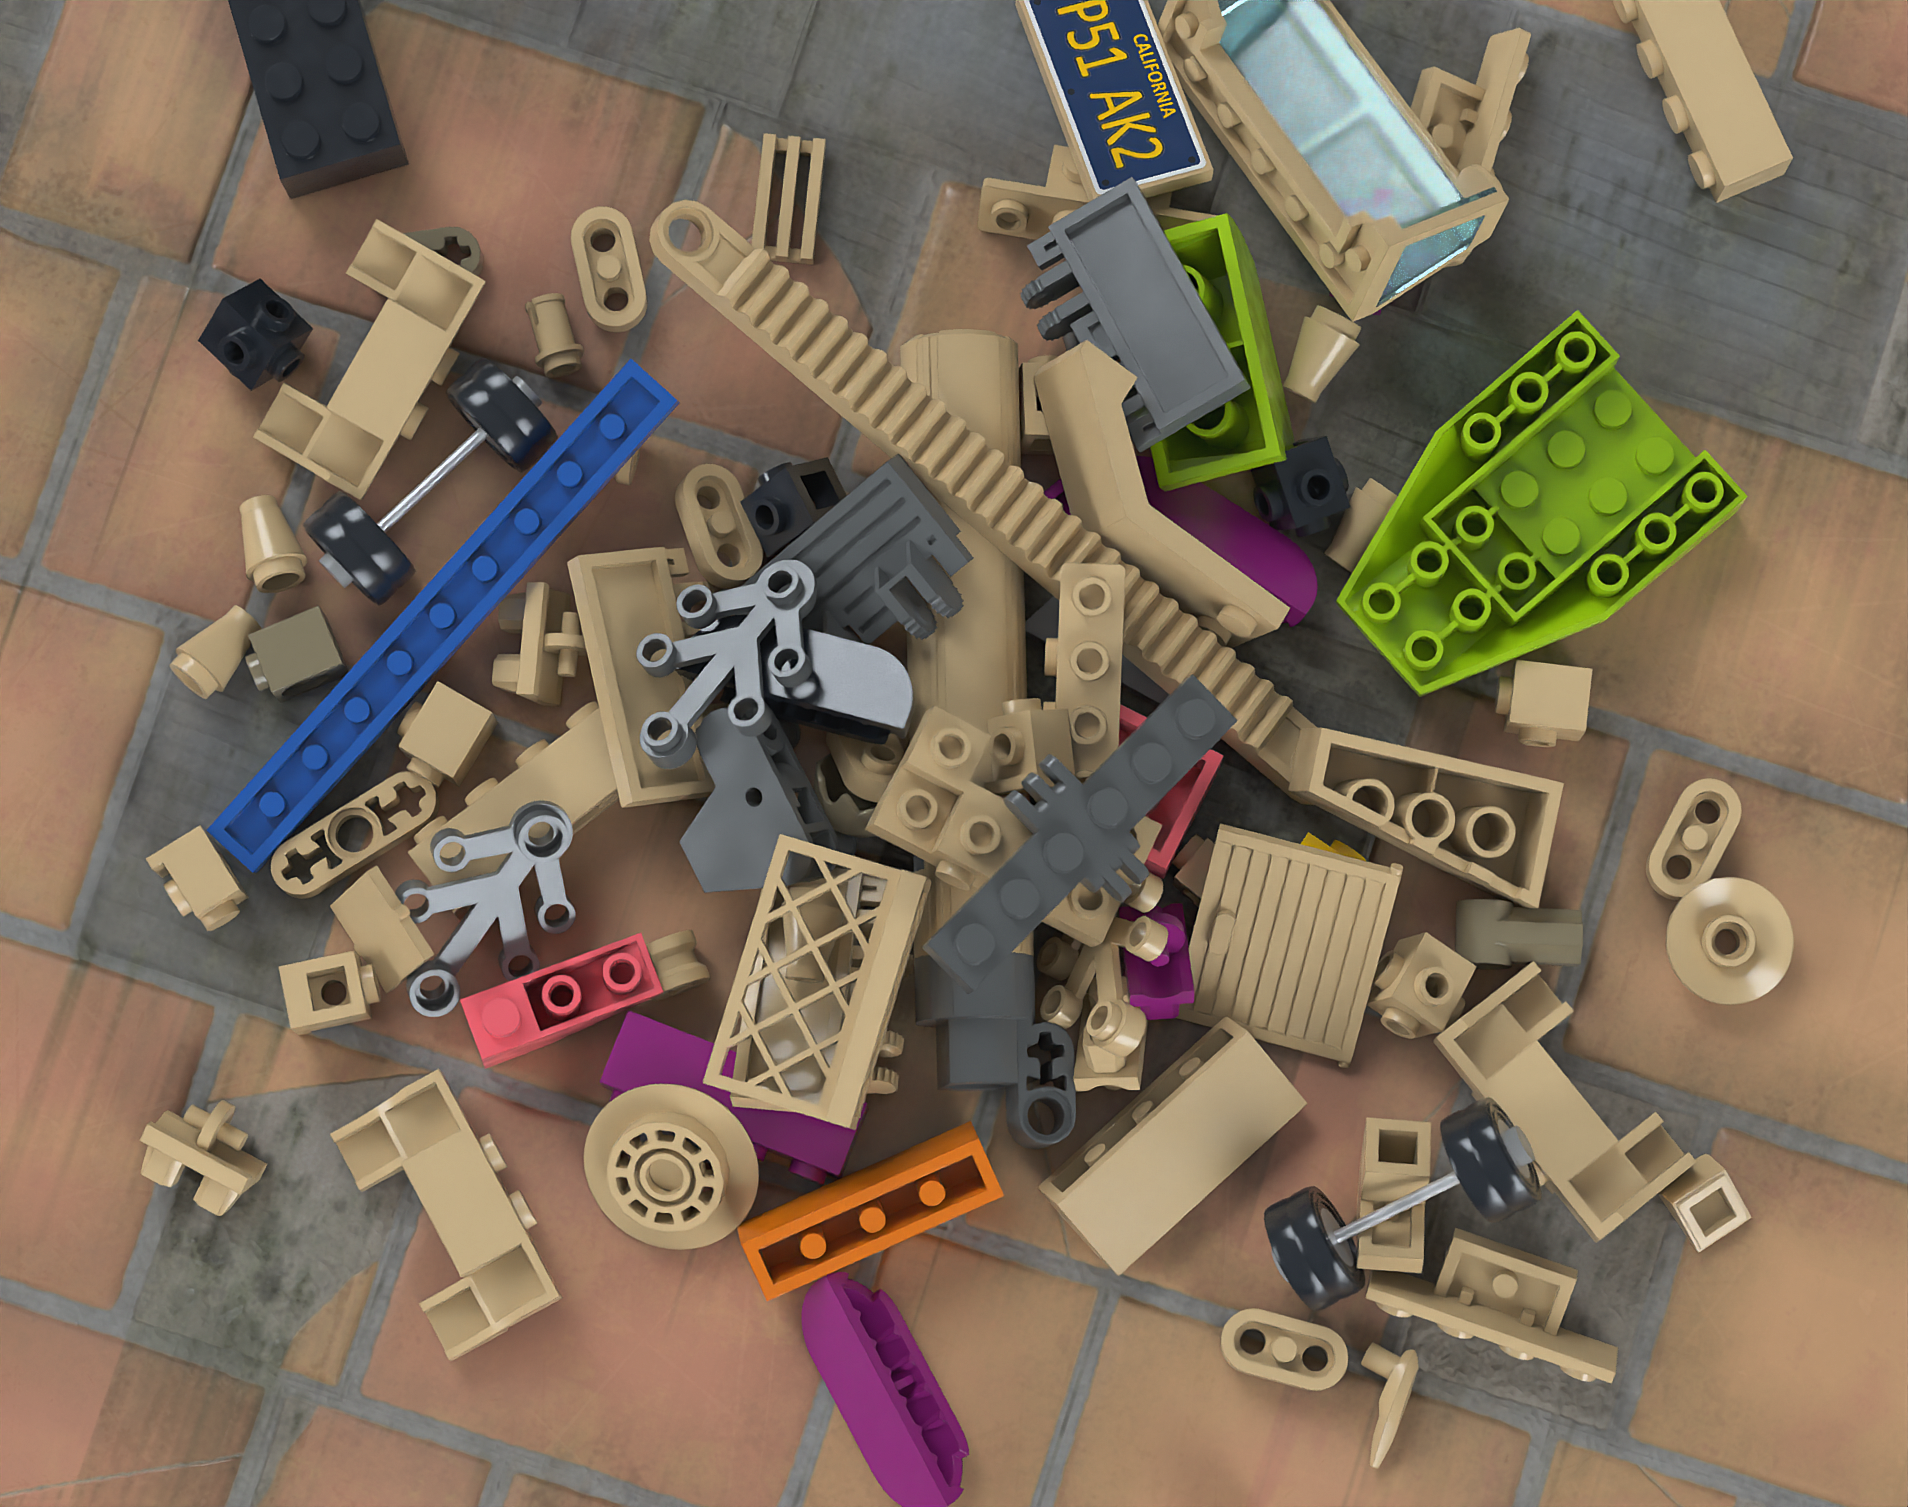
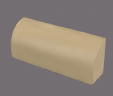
M1225 1016L1037 1188L1093 1252L1117 1276H1120L1308 1103L1252 1035Z

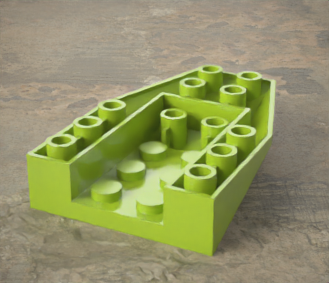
M1579 310L1575 311L1435 432L1335 602L1419 697L1606 621L1733 516L1748 497L1706 450L1695 457L1614 368L1620 355Z

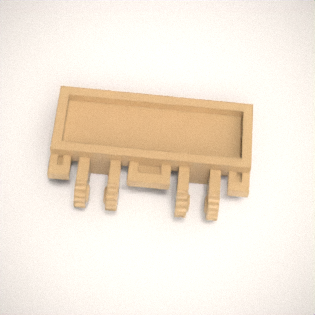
M654 547L576 556L568 561L567 565L621 808L709 797L716 785L697 746L690 760L674 769H663L656 766L642 749L640 733L646 719L657 712H669L693 681L680 676L675 670L665 677L658 678L649 675L638 661L636 651L639 643L645 637L654 633L665 634L672 642L691 638L700 629L692 628L686 622H681L680 614L676 607L678 596L684 589L692 585L706 586L714 593L713 585L708 581L673 584L672 578L684 577L689 574L684 548L665 549V547ZM700 601L695 605L705 603L706 601ZM666 649L655 652L650 661L653 662L661 659L665 655ZM710 704L691 726L694 733L702 720L710 712L720 708H727L729 704ZM671 730L664 732L657 740L666 738Z
M834 868L831 873L836 878L850 869ZM861 874L839 886L855 919L871 911L860 909L861 906L879 907L886 886V880ZM825 878L811 882L796 883L787 886L789 892L791 887L817 888L827 883ZM779 889L772 911L782 907V902H785ZM845 915L840 927L849 923ZM783 916L767 925L763 938L774 962L786 957ZM875 919L860 926L865 938H870ZM853 931L835 940L827 964L836 981L859 970L865 953L862 947L859 946V941ZM760 951L752 974L767 967ZM909 954L903 976H909V974L913 973V955ZM787 966L779 970L796 1003L829 986L825 976L824 983L800 982L785 978ZM772 974L748 986L744 1003L755 1024L789 1007ZM856 981L841 989L848 1004L850 1003ZM834 993L800 1010L817 1044L837 1034L842 1029L845 1014ZM793 1015L760 1032L777 1065L810 1048ZM743 1018L741 1019L740 1033L748 1029ZM891 1030L886 1031L878 1056L892 1058L893 1056L898 1057V1055H902L904 1044L902 1035H898V1033H894ZM753 1037L738 1044L733 1079L747 1082L769 1070ZM837 1043L822 1051L829 1066L831 1065ZM815 1056L781 1073L794 1098L819 1104L826 1077ZM879 1066L875 1067L867 1094L878 1093L879 1095H887L888 1093L893 1094V1092H897L899 1075H897V1072H893V1070ZM774 1077L757 1085L758 1087L782 1094ZM730 1093L732 1107L795 1112L737 1093Z

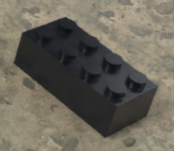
M228 0L279 178L290 199L409 165L361 0Z

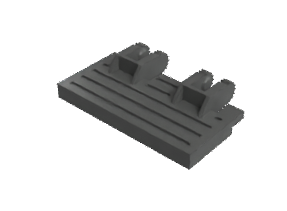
M1133 177L1048 226L1049 233L1027 245L1041 271L1063 258L1066 261L1038 276L1036 280L1031 281L1029 284H1026L1025 288L1021 289L1020 297L1026 308H1042L1044 305H1048L1049 302L1059 299L1079 286L1083 290L1082 293L1056 307L1054 311L1042 316L1043 318L1039 320L1037 326L1043 339L1053 341L1074 331L1079 343L1088 340L1116 361L1120 358L1121 362L1119 364L1138 377L1131 389L1135 387L1138 394L1123 402L1122 408L1130 437L1140 453L1251 388Z
M898 453L742 586L755 584L761 573L778 561L797 560L810 568L817 580L818 587L815 605L810 613L802 618V628L860 643L863 641L869 645L899 621L901 625L905 626V630L910 632L911 636L913 635L916 639L920 638L923 640L935 632L938 622L935 620V615L931 612L932 610L927 608L925 601L908 582L906 577L926 602L932 605V609H935L937 614L939 613L942 617L946 616L947 618L953 617L964 606L962 604L964 601L961 598L962 594L958 592V588L953 586L951 579L932 555L950 577L974 557L956 536L961 532L960 529ZM791 584L785 585L777 593L786 591ZM750 612L739 613L734 615H748Z

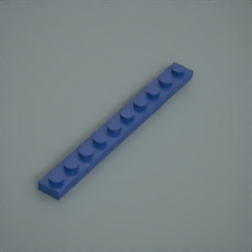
M630 359L206 831L252 873H258L274 855L277 848L294 833L680 402L635 361Z

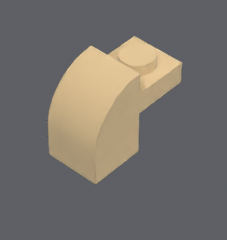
M1366 1118L1359 1171L1356 1220L1429 1184L1431 1122ZM1426 1200L1359 1233L1357 1237V1268L1421 1273L1424 1261Z

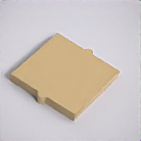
M378 866L366 871L330 905L332 911L355 944L354 949L356 953L360 956L362 955L368 965H374L377 979L386 994L397 988L410 974L420 968L434 955V952L409 916L410 911L408 907L400 902Z

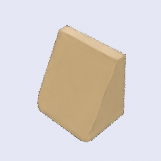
M1709 1154L1696 1158L1697 1162L1658 1193L1697 1252H1701L1752 1218L1726 1170Z

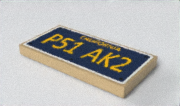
M1148 0L1015 1V6L1089 202L1131 177L1137 182L1145 198L1212 181L1214 169Z

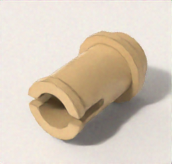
M559 293L546 294L532 299V302H527L525 309L529 314L539 354L535 357L536 366L544 368L545 375L551 378L569 375L582 367L580 358L584 355V349L581 344L575 343L565 307L564 295Z

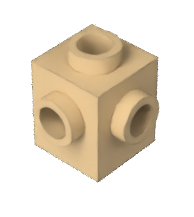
M1427 932L1400 939L1394 950L1387 952L1377 964L1373 979L1374 987L1369 995L1367 1006L1382 1015L1380 1021L1388 1030L1404 1038L1413 1039L1445 1031L1457 1021L1463 1011L1465 999L1461 996L1477 966Z

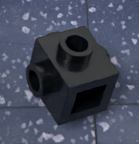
M259 278L222 298L198 341L234 377L238 378L252 391L273 378L278 382H282L296 371L305 357L300 350L312 332L313 327L286 300L281 298Z
M1327 436L1298 440L1293 443L1294 447L1285 451L1286 460L1250 469L1256 485L1253 490L1255 506L1260 516L1272 528L1276 530L1294 529L1297 537H1304L1333 526L1330 515L1351 507L1346 494L1349 487L1346 471L1341 462L1333 456Z
M828 457L797 465L787 462L771 468L758 477L760 487L740 503L767 557H771L781 553L847 495Z

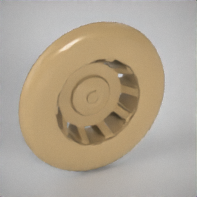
M650 1084L637 1087L619 1095L609 1102L597 1115L590 1127L584 1147L586 1179L595 1201L617 1227L635 1239L649 1245L666 1249L685 1250L713 1244L732 1233L742 1223L752 1208L756 1197L759 1180L758 1162L753 1143L746 1129L725 1105L710 1095L694 1088L677 1084ZM662 1131L674 1132L675 1136L663 1135ZM645 1133L648 1138L644 1142L640 1141V1134ZM686 1138H689L691 1141H693L696 1145L699 1146V1148H695L691 1143H689L686 1140ZM625 1152H627L631 1156V1160H629L628 1155ZM708 1159L710 1161L712 1169H706L704 1160ZM704 1186L714 1188V1190L703 1192Z

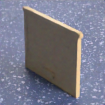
M1220 823L1189 945L1194 984V1003L1179 1004V1016L1176 1018L1213 1028L1220 1020L1227 1016L1247 1030L1254 1039L1338 1060L1340 1067L1349 1068L1401 880L1403 866L1392 863L1390 867Z

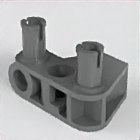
M728 707L710 712L702 720L700 726L696 728L697 748L716 787L679 842L705 893L763 888L779 834L852 856L857 851L856 837L833 829L793 750L800 740L801 730L799 724L777 719L770 707L772 720L769 727L762 734L754 737L744 736L737 731L728 717ZM758 708L746 711L741 721L752 719L757 714ZM790 852L782 876L786 886L825 878L815 859ZM826 862L827 866L832 872L836 865Z

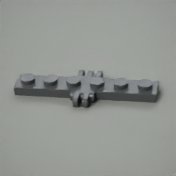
M1192 674L1146 718L1083 784L1056 757L1048 754L1039 763V767L1055 785L1051 788L1041 777L1033 772H1030L1021 782L1023 788L1037 804L1033 806L1016 790H1013L1003 800L1007 808L1031 831L1032 835L922 948L969 994L1007 958L1079 883L1093 893H1096L1103 887L1115 900L1123 903L1131 895L1132 890L1116 871L1120 869L1130 880L1139 885L1150 875L1148 869L1134 855L1140 848V844L1130 831L1238 720Z

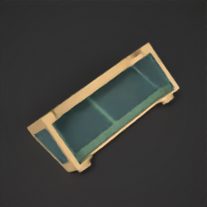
M1167 0L1158 23V28L1182 89L1352 322L1375 313L1491 237L1509 201V197L1503 191L1497 177L1477 164L1463 168L1459 174L1330 0Z

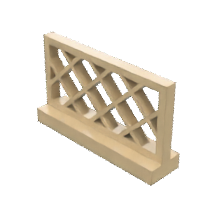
M779 834L703 1083L856 1130L931 881L925 876L891 868ZM790 852L815 859L827 883L794 900L782 878ZM826 862L850 870L834 878ZM861 874L886 880V886L879 907L855 919L839 886ZM779 889L786 905L772 911ZM832 890L849 923L815 940L798 908ZM791 912L808 945L774 962L763 941L767 925ZM875 919L869 941H867L860 926ZM853 931L865 953L859 970L836 981L819 948ZM760 951L767 967L752 974ZM813 953L829 986L796 1003L779 970ZM772 974L789 1007L755 1024L744 1003L748 986ZM856 981L850 1003L848 1004L841 989ZM834 993L845 1014L843 1026L840 1032L817 1044L800 1010ZM741 1014L748 1029L733 1036L739 1015ZM793 1015L810 1048L777 1065L760 1032ZM753 1037L769 1070L747 1082L721 1075L729 1048ZM837 1043L831 1065L829 1066L822 1051ZM812 1056H815L826 1077L818 1105L794 1098L781 1074ZM774 1077L782 1094L758 1087L757 1085Z

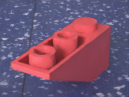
M641 933L460 999L484 1068L486 1069L552 1044L659 996L664 992Z

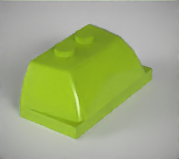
M1227 213L1167 229L1164 232L1251 388L1150 447L1159 488L1164 491L1286 460L1285 451L1294 447L1292 426L1255 262L1242 233L1233 218Z

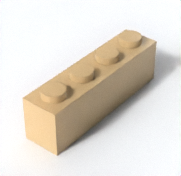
M1613 0L1620 19L1625 24L1632 21L1641 43L1637 44V53L1645 73L1650 79L1658 77L1667 98L1662 100V105L1670 127L1676 134L1684 133L1693 152L1688 155V162L1698 186L1701 189L1709 187L1715 202L1718 203L1784 175L1793 156L1720 1Z
M596 701L588 703L574 713L566 722L570 730L549 745L543 739L525 750L515 761L519 768L500 783L493 777L471 791L464 799L468 807L450 821H447L444 816H440L423 827L414 836L413 839L418 845L412 848L408 854L433 886L495 872L508 855L506 853L469 860V863L459 871H444L435 864L430 851L431 840L440 830L454 828L460 830L464 835L508 826L519 808L533 801L544 800L553 802L565 810L572 823L573 834H575L620 800L600 709ZM538 822L530 828L528 835L533 838L543 837L548 833L550 824ZM456 842L447 843L441 848L440 855L444 858L455 857L461 851L462 845ZM472 905L451 910L461 920Z

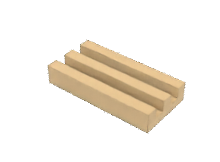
M764 133L752 246L767 251L770 261L812 265L814 263L826 139L813 138V141L801 140L799 136H788V139L777 138L776 134ZM776 153L786 154L777 245L775 247L766 246L775 156ZM799 156H811L801 249L790 248Z

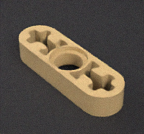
M412 771L399 772L281 844L271 860V873L274 881L285 893L295 898L305 899L318 895L412 837L431 821L435 820L440 806L439 796L431 782ZM408 786L413 793L424 790L426 796L422 797L419 801L422 811L412 817L406 810H403L388 818L397 829L386 835L381 820L369 807L379 801L381 809L386 813L400 803V797L397 792L401 788ZM351 818H363L369 821L373 828V838L370 845L360 852H348L341 848L338 842V831L341 825ZM325 834L328 847L342 863L332 869L330 861L325 857L310 868L311 874L314 877L310 882L304 884L297 877L287 881L285 874L292 869V863L289 858L299 853L307 860L321 853L323 850L315 843V840Z

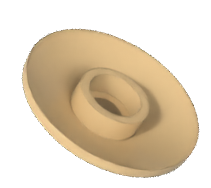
M1737 877L1712 879L1691 889L1675 906L1666 931L1668 959L1681 983L1700 998L1723 1005L1751 1002L1770 992L1787 972L1794 949L1792 924L1781 902L1760 884ZM1721 930L1731 932L1736 939L1735 949L1730 954L1721 953L1715 946V937Z

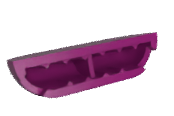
M1136 456L1149 505L1290 607L1282 623H1288L1290 627L1297 625L1312 607L1318 590L1315 569L1304 551L1287 536L1201 482L1168 491L1159 488L1153 458Z
M834 1272L823 1276L813 1283L803 1301L801 1322L804 1340L815 1366L874 1477L882 1489L902 1507H947L960 1497L964 1490L960 1487L963 1474L962 1459L969 1455L968 1443L956 1416L900 1311L881 1288L872 1292L863 1284L849 1279V1273Z

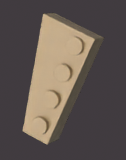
M1326 728L1301 729L1288 792L1499 900L1512 902L1514 907L1538 908L1564 783Z

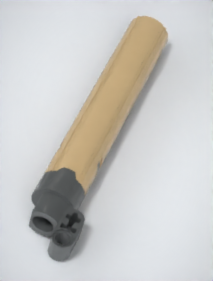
M954 329L941 330L939 333L916 335L901 345V367L906 370L907 378L912 382L924 385L930 398L941 400L945 403L946 411L950 415L959 416L965 420L966 428L970 432L980 433L985 438V444L990 449L1000 450L1009 465L1021 468L1018 343L1008 336L998 335L992 331ZM929 491L960 529L961 532L956 536L974 558L950 577L932 555L951 579L953 586L958 588V592L962 594L961 598L964 600L962 602L964 606L953 617L947 618L946 616L942 617L939 613L937 614L936 610L932 609V605L926 602L906 577L908 582L925 601L927 608L932 610L931 612L935 615V620L938 622L935 632L923 640L920 638L916 639L915 636H911L910 632L907 631L908 675L914 691V713L909 727V745L925 712L934 705L988 733L987 719L1003 715V702L1027 699L1024 570L931 491ZM989 742L970 779V782L984 788V783L993 781ZM1023 794L1030 802V794ZM997 795V796H999V797L1005 799L1008 795ZM914 855L913 873L925 876L931 881L914 938L915 1022L917 1026L936 1028L937 1090L990 1091L1006 1089V1122L1008 1131L1014 1141L1024 1148L1034 1150L1056 1144L1070 1134L1075 1124L1074 1048L1068 1033L1057 1024L1048 1022L1036 1024L1033 931L973 992L967 994L922 946L961 908L978 888L972 885L970 890H963L944 882L935 875L936 866ZM1038 1040L1040 1049L1050 1051L1052 1057L1051 1061L1041 1066L1037 1058L1028 1057L1027 1048L1038 1043ZM1040 1079V1085L1050 1081L1053 1082V1087L1045 1086L1031 1091L1027 1090V1085ZM1032 1102L1044 1103L1053 1112L1054 1127L1049 1135L1039 1134L1030 1126L1027 1114Z

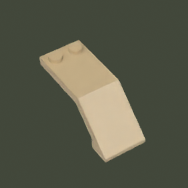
M1088 340L1040 367L1034 376V381L1071 515L1077 516L1082 520V527L1086 531L1097 533L1106 548L1116 549L1125 564L1136 566L1140 570L1141 578L1145 581L1156 583L1159 586V593L1177 601L1178 608L1182 613L1190 614L1197 618L1198 626L1202 630L1212 631L1217 635V642L1221 646L1233 648L1278 629L1290 607L1149 505L1122 408L1123 400L1138 377Z

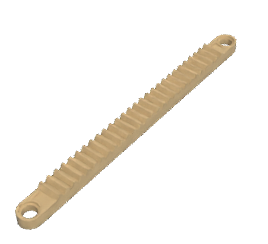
M682 200L674 202L655 219L650 229V244L653 253L662 264L889 457L893 458L899 453L929 491L1059 601L1061 567L1064 563L1119 564L1124 566L1125 596L1122 655L1169 695L1187 677L1193 674L1238 720L1221 739L1292 799L1301 804L1314 805L1288 792L1301 729L1317 728L1293 707V700L1287 696L1277 694L1274 691V684L1256 676L1255 668L1236 659V652L1232 648L1221 646L1217 642V635L1212 631L1202 630L1198 626L1197 618L1193 615L1182 613L1178 608L1177 601L1159 593V586L1156 583L1145 581L1141 578L1140 570L1136 566L1125 564L1116 549L1106 548L1097 533L1086 531L1082 527L1081 519L1077 516L1066 514L1063 511L1061 502L1045 496L1043 487L1040 484L1029 482L1025 479L1024 471L1020 467L1009 465L1000 450L990 449L985 444V438L980 433L970 432L966 428L965 420L959 416L950 415L946 411L945 403L941 400L930 398L924 385L912 382L907 378V372L904 368L889 363L887 354L883 350L873 349L868 345L867 337L863 333L853 332L848 327V321L843 316L833 315L829 311L828 304L823 299H815L809 294L808 286L802 282L793 281L789 277L788 269L784 266L773 264L767 251L753 247L708 207L697 201ZM685 219L695 224L701 235L700 246L697 250L687 252L674 246L668 234L669 225L673 220Z

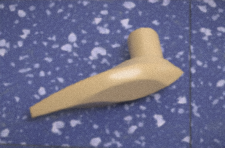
M1373 1342L1366 1351L1361 1365L1388 1379L1379 1399V1418L1371 1446L1370 1466L1378 1469L1393 1442L1418 1371V1357L1415 1350H1406L1399 1357Z

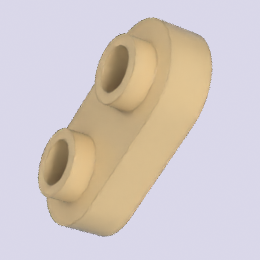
M604 206L591 208L583 212L576 219L571 230V244L585 307L590 319L601 329L609 332H624L635 327L643 319L648 305L634 234L630 222L618 210ZM602 234L610 235L615 239L614 246L606 252H599L592 247L594 239ZM614 293L624 294L628 298L627 305L620 311H612L605 306L607 298Z
M702 464L693 468L677 486L675 492L676 508L701 575L716 587L723 589L738 588L759 570L763 559L762 546L740 503L745 498L735 476L719 465ZM697 495L706 497L710 501L712 509L702 507L697 500ZM717 552L726 554L732 562V567L725 566L718 559Z
M827 732L826 735L827 746L845 786L858 797L878 803L905 755L897 736L889 734L886 744L880 745Z
M1712 778L1701 779L1690 784L1679 796L1646 862L1648 881L1652 888L1661 896L1671 900H1681L1691 889L1710 880L1741 819L1742 808L1740 799L1734 789L1727 783ZM1701 803L1711 804L1717 811L1716 822L1712 824L1700 822L1696 817V806ZM1679 858L1685 861L1689 869L1687 878L1682 880L1672 878L1666 868L1668 860Z
M1254 1308L1242 1310L1234 1314L1226 1322L1221 1332V1351L1231 1367L1239 1372L1308 1391H1322L1335 1385L1343 1377L1348 1366L1347 1347L1343 1339L1335 1331L1321 1325ZM1256 1330L1261 1333L1264 1338V1348L1260 1353L1248 1354L1241 1348L1240 1338L1245 1331ZM1318 1347L1324 1351L1327 1361L1322 1370L1311 1371L1305 1367L1302 1356L1307 1348Z

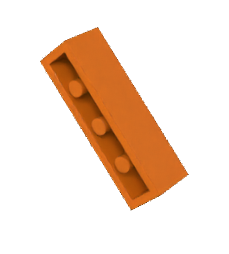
M969 1121L742 1222L737 1229L742 1248L766 1301H769L1001 1198L1004 1194L972 1122Z

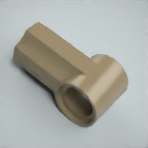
M1467 899L1456 902L1455 952L1477 966L1476 969L1512 968V964L1529 965L1533 961L1536 965L1578 967L1581 964L1583 947L1582 910L1516 908L1512 902L1492 899Z

